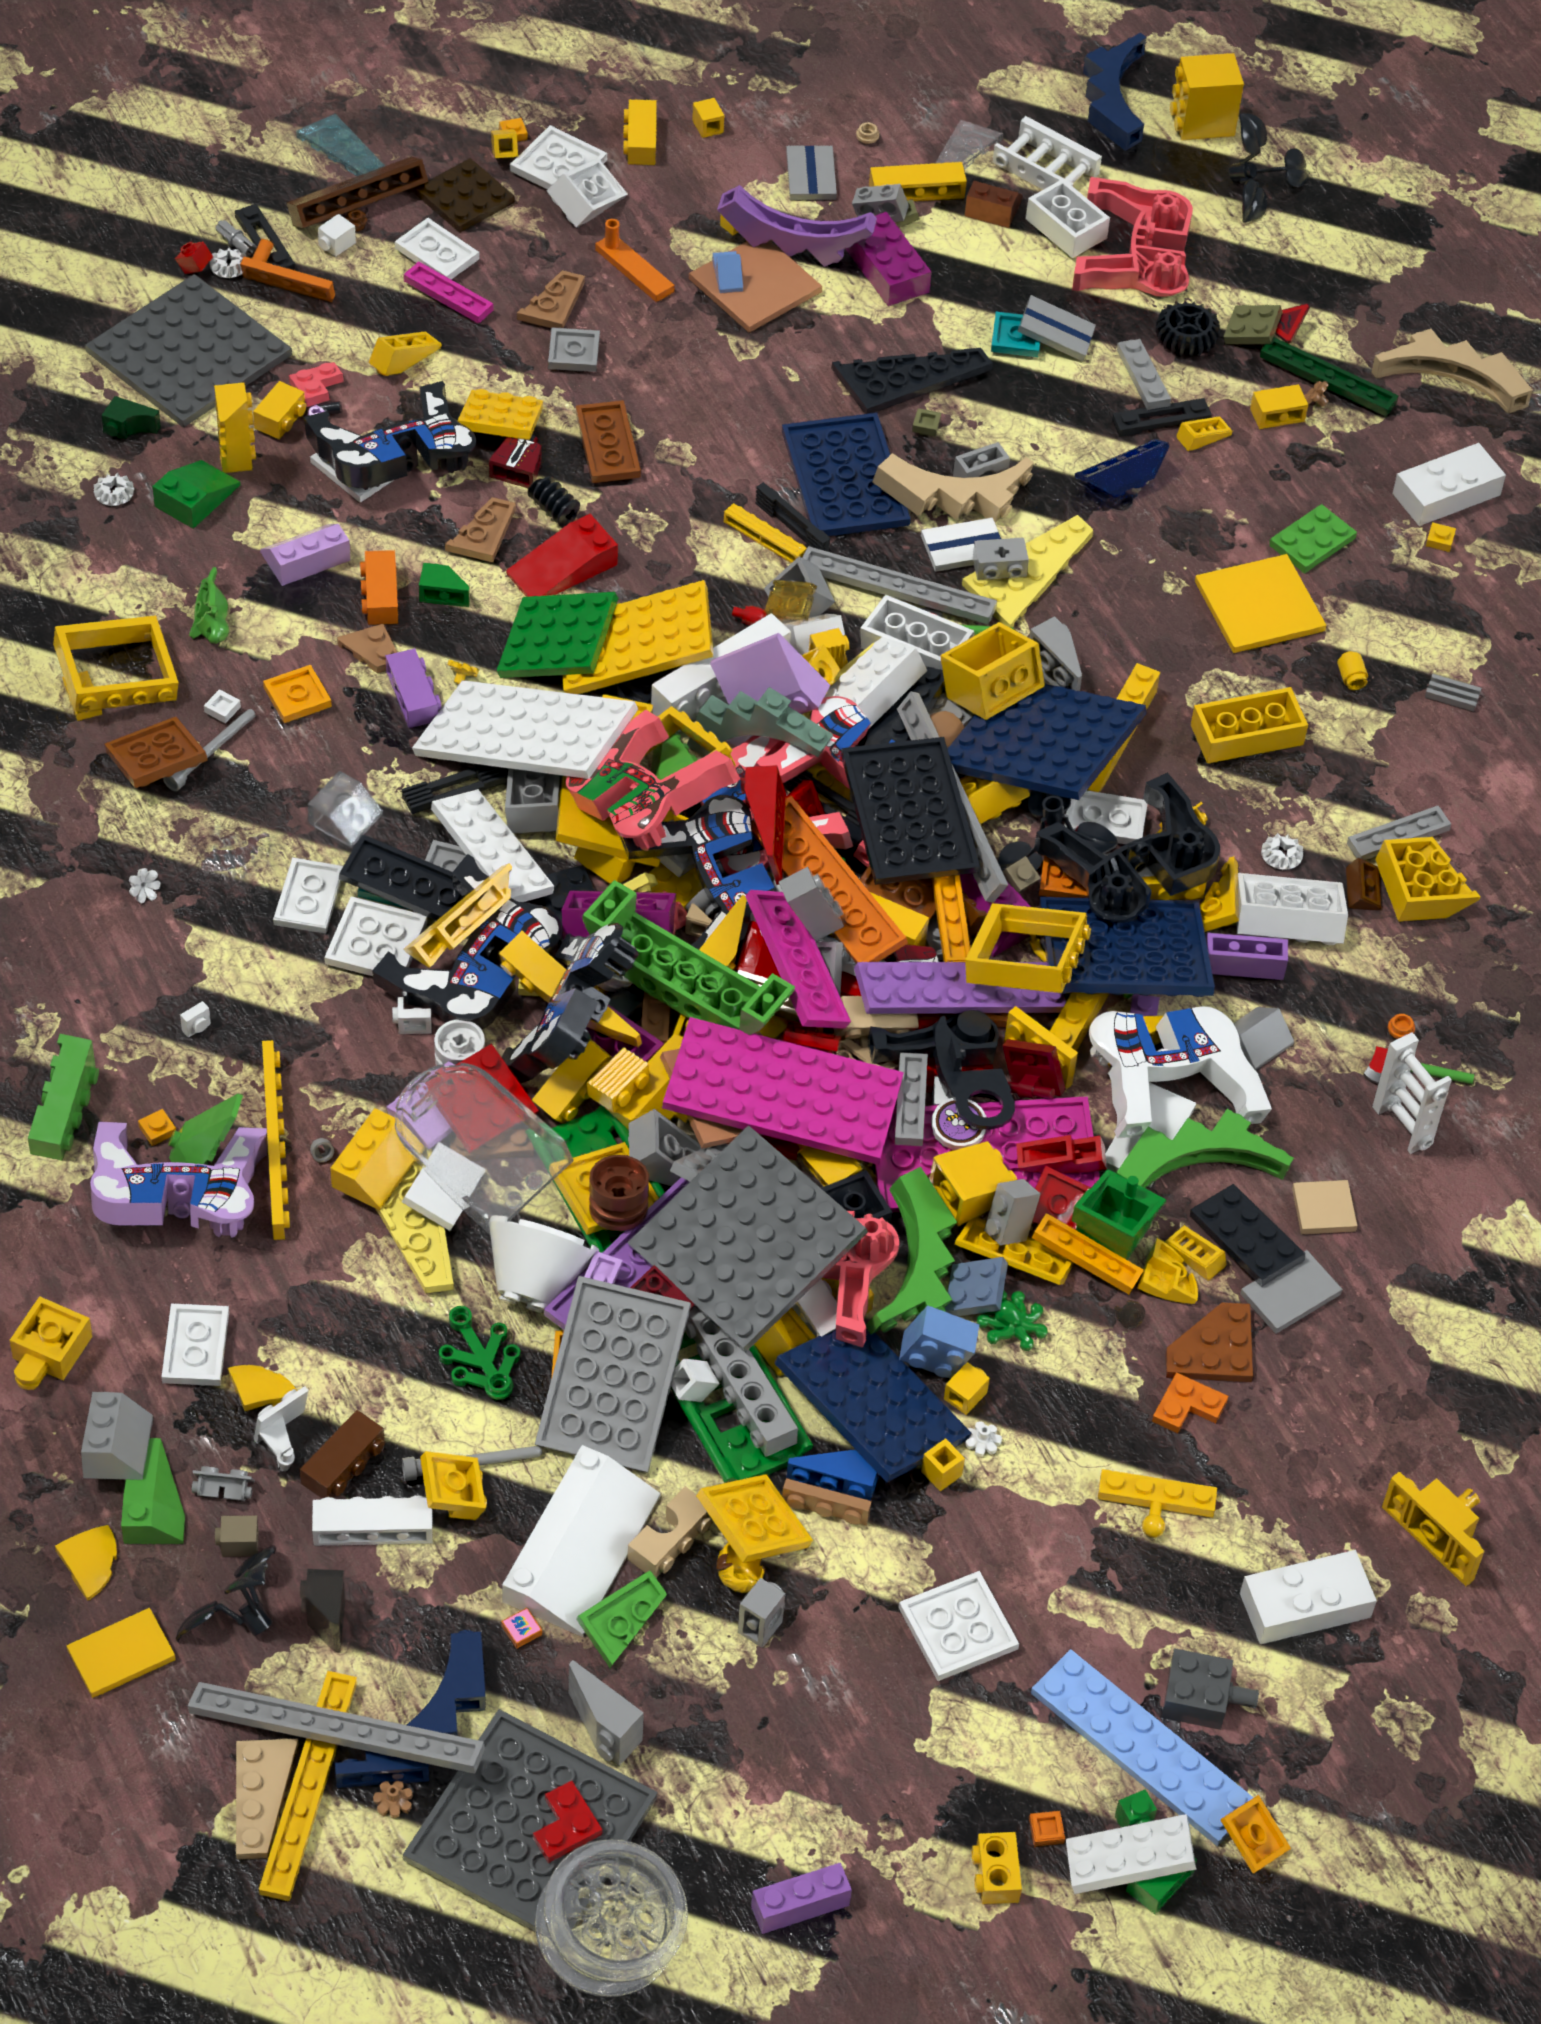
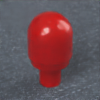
M751 605L746 606L745 609L734 606L732 616L741 618L742 623L751 626L766 617L767 613L764 609Z

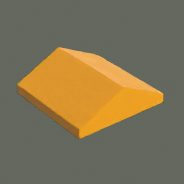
M1259 1795L1220 1819L1252 1873L1257 1872L1291 1849Z

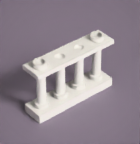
M1025 116L1020 122L1019 138L1011 146L1006 148L998 143L994 145L992 163L1044 190L1064 179L1055 174L1064 163L1075 168L1064 179L1072 187L1073 183L1083 173L1096 177L1100 173L1102 156ZM1026 143L1037 148L1027 158L1017 154ZM1045 153L1056 158L1046 169L1036 164Z
M1413 1032L1389 1044L1372 1106L1378 1115L1387 1110L1393 1111L1412 1134L1408 1147L1410 1154L1418 1150H1426L1433 1144L1451 1084L1449 1076L1436 1082L1417 1060L1415 1052L1419 1040ZM1411 1070L1426 1087L1425 1090L1410 1073ZM1406 1086L1420 1101L1421 1105H1419L1416 1102V1100L1411 1096V1094L1407 1091ZM1402 1102H1403V1103L1405 1104V1106L1409 1109V1111L1414 1115V1117L1416 1118V1122H1415L1414 1119L1410 1116V1114L1405 1110V1108L1401 1105Z

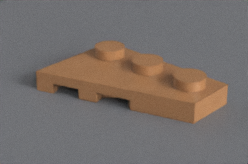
M562 270L545 286V290L538 297L534 296L525 309L521 308L517 312V320L549 328H564L584 286L585 276Z
M492 497L474 515V519L467 526L464 525L453 540L450 539L445 544V551L493 562L516 511V503Z

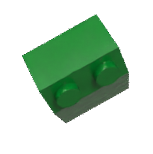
M200 460L168 471L152 486L154 507L194 529L230 496L241 483L214 466Z

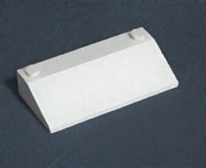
M582 1445L502 1584V1602L519 1610L528 1608L533 1616L583 1637L585 1631L576 1618L605 1598L627 1558L628 1544L642 1531L661 1493L609 1456Z

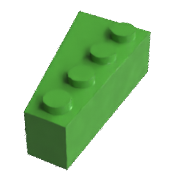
M60 1034L57 1041L60 1053L59 1056L53 1055L50 1064L52 1068L50 1074L51 1082L45 1081L41 1100L43 1106H37L28 1136L30 1154L63 1161L66 1150L70 1151L72 1148L73 1132L75 1128L78 1129L81 1125V1111L83 1106L87 1107L89 1104L90 1088L92 1084L95 1085L97 1083L99 1069L95 1066L92 1040Z

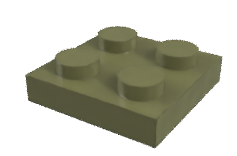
M1235 305L1224 334L1225 344H1271L1282 315L1281 305Z

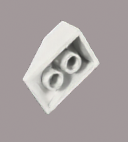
M599 158L563 173L547 190L553 202L562 209L567 219L575 227L589 222L628 195Z

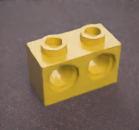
M1016 1832L978 1834L977 1845L972 1846V1863L978 1864L979 1874H975L976 1893H981L982 1904L1019 1903L1022 1885ZM996 1851L1001 1856L992 1857L987 1852ZM991 1880H1000L1004 1885L996 1886L991 1883Z

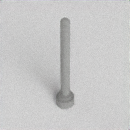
M252 709L245 711L203 748L207 758L255 717V711ZM200 764L196 767L174 773L170 777H164L163 781L169 789L178 791L185 785L187 775Z
M531 1446L465 1456L477 1457L479 1465L537 1458L542 1455V1449L539 1446ZM414 1457L402 1458L404 1481L417 1480V1477L422 1476L420 1459H415Z

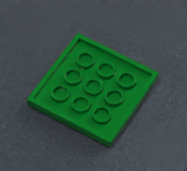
M616 592L522 597L497 668L499 677L593 674L618 602Z

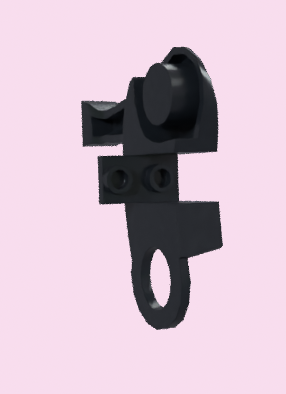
M968 1010L958 1013L946 1020L945 1016H942L932 1026L900 1034L890 1033L883 1028L870 1026L867 1043L872 1064L900 1060V1053L928 1054L927 1058H934L937 1075L946 1097L954 1099L956 1102L955 1109L964 1122L978 1129L992 1130L1006 1125L1012 1119L1015 1112V1101L1002 1069L962 1071V1066L993 1064L999 1032L997 1025L983 1012ZM975 1096L987 1097L1000 1102L1002 1110L996 1116L989 1118L981 1117L970 1110L968 1100Z

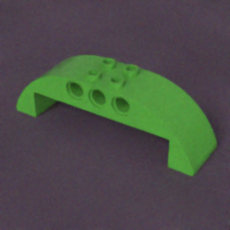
M616 880L607 887L583 914L582 919L590 935L610 923L622 925L623 932L621 938L633 945L639 953L633 963V967L625 973L624 977L644 992L688 1018L692 1017L735 1028L751 1035L761 1030L795 991V986L773 973L762 986H759L635 912L637 893Z

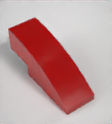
M1071 1135L1016 1143L1019 1171L1042 1173L1045 1166L1060 1173L1107 1170L1105 1145L1100 1135L1074 1140Z

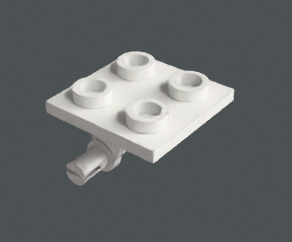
M305 1386L298 1391L296 1389L291 1390L282 1398V1402L274 1407L269 1405L258 1414L253 1440L256 1443L262 1440L265 1441L276 1455L278 1468L280 1467L281 1471L289 1470L294 1462L293 1448H291L285 1425L304 1413L309 1391Z

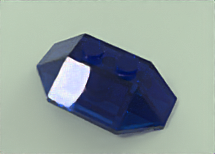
M1158 439L1151 440L1083 471L1074 473L1075 478L1102 493L1112 495V497L1123 496L1127 490L1141 488L1146 485V482L1155 479L1169 449V442Z

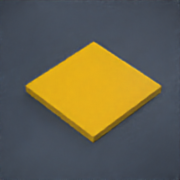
M1287 554L1195 576V583L1233 653L1326 631L1327 625Z
M562 776L555 841L628 859L610 816L602 821L580 810L566 786L567 776ZM657 857L630 859L631 861L658 867L661 861Z

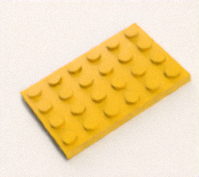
M705 580L617 604L594 673L563 675L564 692L581 694L714 657L708 588Z

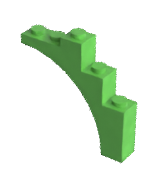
M1227 1109L1212 1131L1203 1124L1187 1118L1173 1140L1167 1138L1162 1132L1155 1131L1148 1126L1116 1173L1126 1179L1130 1176H1136L1139 1179L1138 1185L1146 1189L1147 1186L1161 1176L1180 1167L1197 1163L1226 1162L1263 1170L1283 1180L1294 1158L1284 1150L1265 1142L1260 1136L1248 1132L1251 1122L1242 1115Z
M921 1167L900 1176L889 1188L900 1209L906 1227L908 1263L903 1284L894 1301L877 1312L866 1324V1328L871 1335L880 1330L883 1333L888 1332L901 1319L907 1322L915 1316L917 1317L927 1305L946 1312L945 1307L952 1301L940 1279L949 1273L947 1269L955 1260L942 1241L951 1235L950 1230L957 1221Z

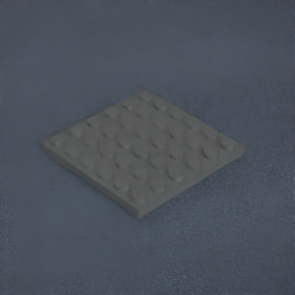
M195 274L85 345L86 352L183 428L216 406L214 385L244 383L247 386L292 355V348Z
M748 1125L627 1243L651 1267L655 1265L695 1304V1307L744 1352H747L868 1231L865 1226Z
M498 1709L478 1739L479 1741H484L485 1751L476 1773L457 1771L403 1853V1860L564 1947L658 1797V1792ZM572 1780L601 1826L602 1835L548 1863L535 1843L533 1833L557 1821L545 1801V1794Z

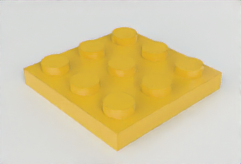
M485 389L471 390L458 418V422L473 432L530 440L543 410V400H538L533 396H513L506 392L499 394L491 393Z
M625 1142L550 1165L549 1173L586 1235L606 1229L599 1226L592 1219L589 1212L590 1170L596 1162L604 1157L612 1155L629 1156V1148ZM650 1183L648 1189V1209L659 1199Z
M767 1474L704 1487L696 1495L742 1563L806 1549L813 1541Z

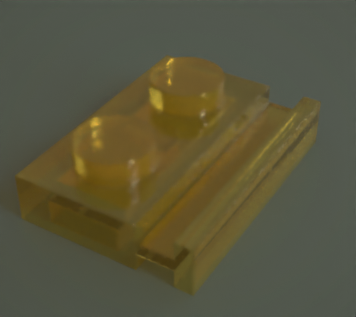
M773 580L775 586L773 591H770L765 608L767 615L772 613L778 619L808 621L814 596H812L813 590H816L817 586L809 582Z

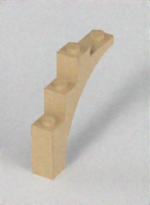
M1432 329L1411 335L1410 342L1407 345L1375 355L1371 372L1376 379L1404 373H1423L1448 377L1482 391L1496 401L1508 414L1528 407L1533 391L1502 352L1481 359L1467 340L1446 347Z
M892 453L878 466L873 483L918 516L925 510L930 511L934 505H937L957 520L963 513L967 515L973 508L985 518H993L995 523L1000 517L1005 518L1012 510L1010 504L1013 496L1021 484L1025 486L1033 475L1031 469L1034 462L1026 457L1015 466L997 474L984 477L959 478L925 471L907 463Z

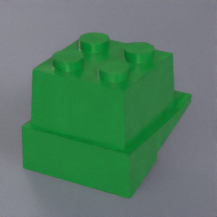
M1107 1169L1074 1206L1072 1222L1076 1223V1231L1128 1260L1151 1227L1153 1219L1167 1199L1138 1185L1139 1179L1136 1176H1130L1126 1179Z

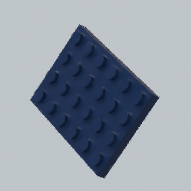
M877 413L782 424L783 438L807 519L819 530H822L828 536L910 526L911 518L907 507L873 483L878 466L890 456Z
M867 1328L866 1341L863 1347L837 1340L836 1330L778 1355L774 1363L886 1482L922 1465L924 1453L945 1438L954 1447H957L966 1442L972 1434L903 1361L899 1360V1357L876 1333L871 1335Z

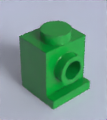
M1146 1789L1118 1800L1114 1817L1120 1828L1155 1820L1157 1808Z

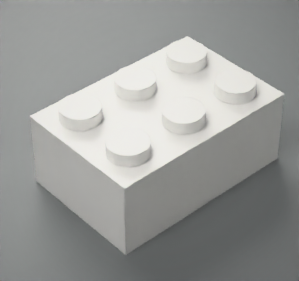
M1064 179L1028 198L1026 220L1071 258L1107 239L1110 217Z

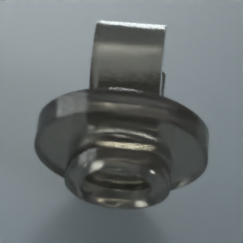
M1128 1300L1122 1309L1118 1306L1114 1307L1116 1318L1127 1329L1136 1328L1145 1317L1144 1307L1136 1301Z

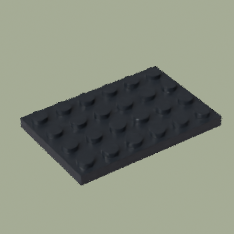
M944 737L842 748L841 758L875 885L979 873V860Z

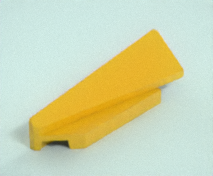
M508 863L497 869L403 950L428 968L431 967L447 947L449 950L454 949L510 899L509 872L512 870V865Z

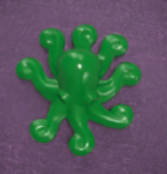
M1003 1290L1001 1309L984 1312L986 1314H981L977 1317L976 1324H979L980 1328H986L987 1326L993 1328V1330L987 1333L986 1339L988 1343L996 1344L999 1340L1015 1336L1021 1341V1350L1029 1351L1033 1348L1034 1341L1027 1333H1035L1040 1339L1045 1338L1048 1334L1047 1327L1044 1324H1033L1042 1316L1043 1307L1038 1303H1034L1031 1305L1030 1314H1027L1023 1303L1025 1299L1024 1293L1021 1291L1014 1292L1011 1295L1010 1301L1007 1300V1293Z

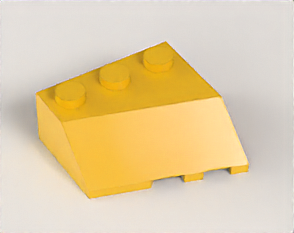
M1433 837L1389 839L1383 841L1375 860L1398 921L1448 918L1479 901V894L1475 890L1471 891L1465 883L1467 879L1462 873L1455 871L1450 864L1451 859Z

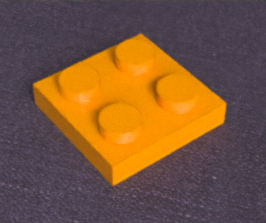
M311 665L263 681V687L283 723L332 707L331 699Z

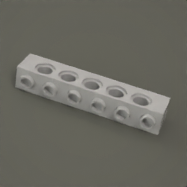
M694 1307L689 1312L685 1333L689 1339L693 1338L696 1342L700 1358L707 1360L718 1382L720 1381L723 1386L727 1402L729 1404L733 1403L737 1409L740 1423L743 1426L747 1425L754 1446L761 1448L765 1457L797 1444L798 1427L750 1350L744 1352L702 1312Z

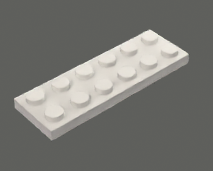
M478 789L432 801L431 810L463 852L474 857L477 866L484 874L490 876L501 866L508 863L512 865V870L509 872V888L511 889L512 899L518 902H526L553 894L554 885Z

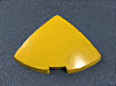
M1157 1238L1146 1260L1138 1289L1174 1302L1195 1304L1198 1299L1195 1277L1193 1273H1190L1187 1277V1270L1182 1264L1184 1259L1171 1246Z
M239 1365L228 1368L229 1376L236 1394L239 1395L244 1411L268 1404L274 1407L282 1402V1398L288 1392L296 1389L286 1377L262 1366Z
M109 1525L87 1530L55 1545L57 1554L71 1572L73 1581L87 1601L96 1596L112 1576L110 1568L113 1558L114 1560L117 1559L116 1542Z

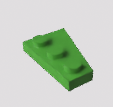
M651 1570L578 1615L576 1620L609 1668H611L666 1597L667 1593Z

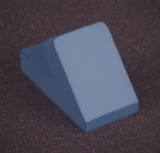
M736 251L713 253L712 261L719 293L743 291L740 254H736Z

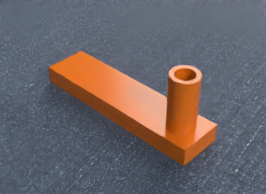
M608 219L605 222V238L595 243V250L655 302L672 294L675 285L619 238L620 223L618 220Z
M267 239L260 240L252 259L243 257L240 263L244 278L332 302L335 297L333 281L266 263L274 247L273 243Z

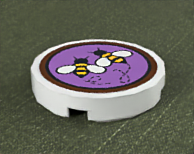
M953 1098L944 1100L936 1107L932 1116V1129L935 1138L943 1146L957 1150L976 1145L982 1141L986 1129H978L964 1122L955 1109L956 1102ZM968 1100V1106L973 1113L986 1117L983 1109L976 1102Z

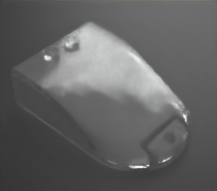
M460 1063V1065L450 1066L440 1064L423 1071L407 1084L399 1096L395 1107L397 1111L394 1124L403 1147L436 1184L489 1235V1220L491 1216H507V1222L510 1221L574 1161L562 1137L489 1073L471 1064Z

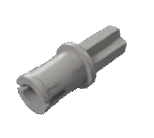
M226 220L218 222V225L215 227L216 231L228 240V244L231 247L239 248L242 253L246 254V257H251L248 251L252 254L255 253L257 246L244 236L243 231L236 230Z

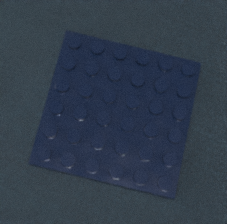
M1045 684L1043 688L987 720L975 714L947 749L956 773L1080 800L1147 714L1146 705L1114 699L1109 696L1095 695L1085 691H1075L1062 686Z
M1040 897V908L1087 913V925L1091 928L1090 938L1085 940L1084 952L1078 956L1077 968L1072 969L1071 981L1066 983L1061 994L1080 992L1086 994L1111 993L1114 995L1139 994L1142 996L1158 994L1172 997L1177 995H1193L1195 997L1214 996L1215 986L1199 901L1150 900L1149 907L1133 921L1118 923L1095 915L1089 907L1088 898ZM1043 936L1047 966L1057 967L1070 938Z

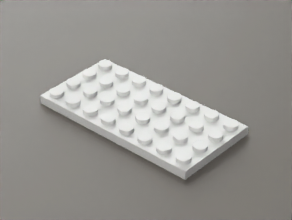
M462 680L412 749L415 756L590 779L638 708L635 701Z

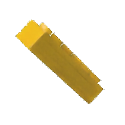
M733 503L724 511V523L790 563L799 556L803 557L807 550L803 544L796 542L790 536H786L779 529L773 528L754 514L745 511L741 506Z

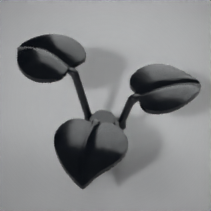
M1249 113L1238 114L1241 122V139L1245 151L1250 155L1240 159V163L1232 164L1229 168V176L1235 183H1245L1242 200V223L1261 218L1267 209V197L1264 189L1259 188V183L1252 180L1258 173L1286 171L1285 179L1287 184L1291 187H1301L1307 180L1308 172L1305 157L1297 148L1289 149L1284 157L1285 166L1257 169L1255 164L1248 162L1261 153L1260 147L1266 145L1267 131L1259 117Z
M1034 790L1031 791L1028 798V810L1033 816L1041 818L1039 830L1044 829L1046 824L1050 826L1063 821L1069 830L1103 854L1117 846L1118 841L1115 835L1101 824L1083 822L1078 826L1077 831L1073 829L1068 815L1064 814L1071 806L1070 798ZM1016 841L1009 843L1001 850L998 864L1003 872L1007 867L1027 857L1037 872L1042 866L1043 858L1028 843Z
M272 1545L245 1560L234 1573V1576L238 1579L225 1588V1594L241 1590L247 1602L238 1609L241 1613L240 1615H237L223 1604H218L216 1600L195 1610L184 1620L177 1632L176 1641L179 1643L183 1634L199 1626L218 1611H222L235 1619L238 1625L244 1623L253 1636L265 1631L273 1623V1620L259 1601L254 1586L265 1584V1572L268 1567L266 1561L272 1554H275L276 1546Z

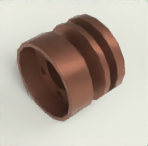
M612 1155L604 1157L595 1163L590 1170L589 1212L592 1219L599 1226L612 1231H625L635 1228L644 1221L648 1214L649 1173L644 1164L628 1155Z

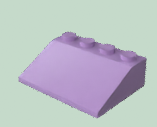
M780 633L715 658L710 663L729 705L740 691L759 701L770 687L791 700L790 708L803 714L818 708L830 687V684Z

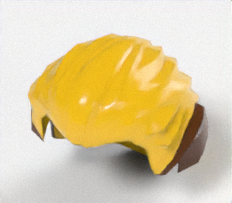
M729 1543L723 1547L718 1555L716 1569L718 1570L719 1577L723 1584L733 1591L748 1593L760 1578L763 1579L765 1567L761 1566L762 1559L742 1563Z

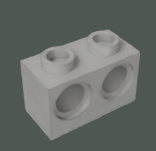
M901 184L857 188L852 202L857 217L872 212L874 215L887 212L894 222L904 221L909 206Z

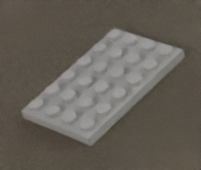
M578 1276L535 1445L576 1455L580 1447L584 1445L609 1456L625 1468L649 1473L691 1303Z

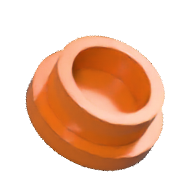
M1397 1014L1390 1019L1388 1031L1394 1038L1399 1039L1412 1032L1414 1034L1415 1024L1410 1016Z

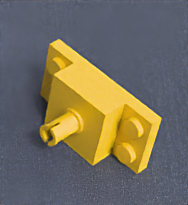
M1398 1472L1390 1480L1382 1508L1465 1586L1469 1585L1475 1579L1484 1554L1481 1545L1472 1538L1479 1517L1471 1509L1480 1503L1478 1495L1475 1493L1470 1497L1469 1495L1473 1493V1490L1466 1489L1464 1493L1456 1497L1437 1478L1420 1491L1411 1479Z

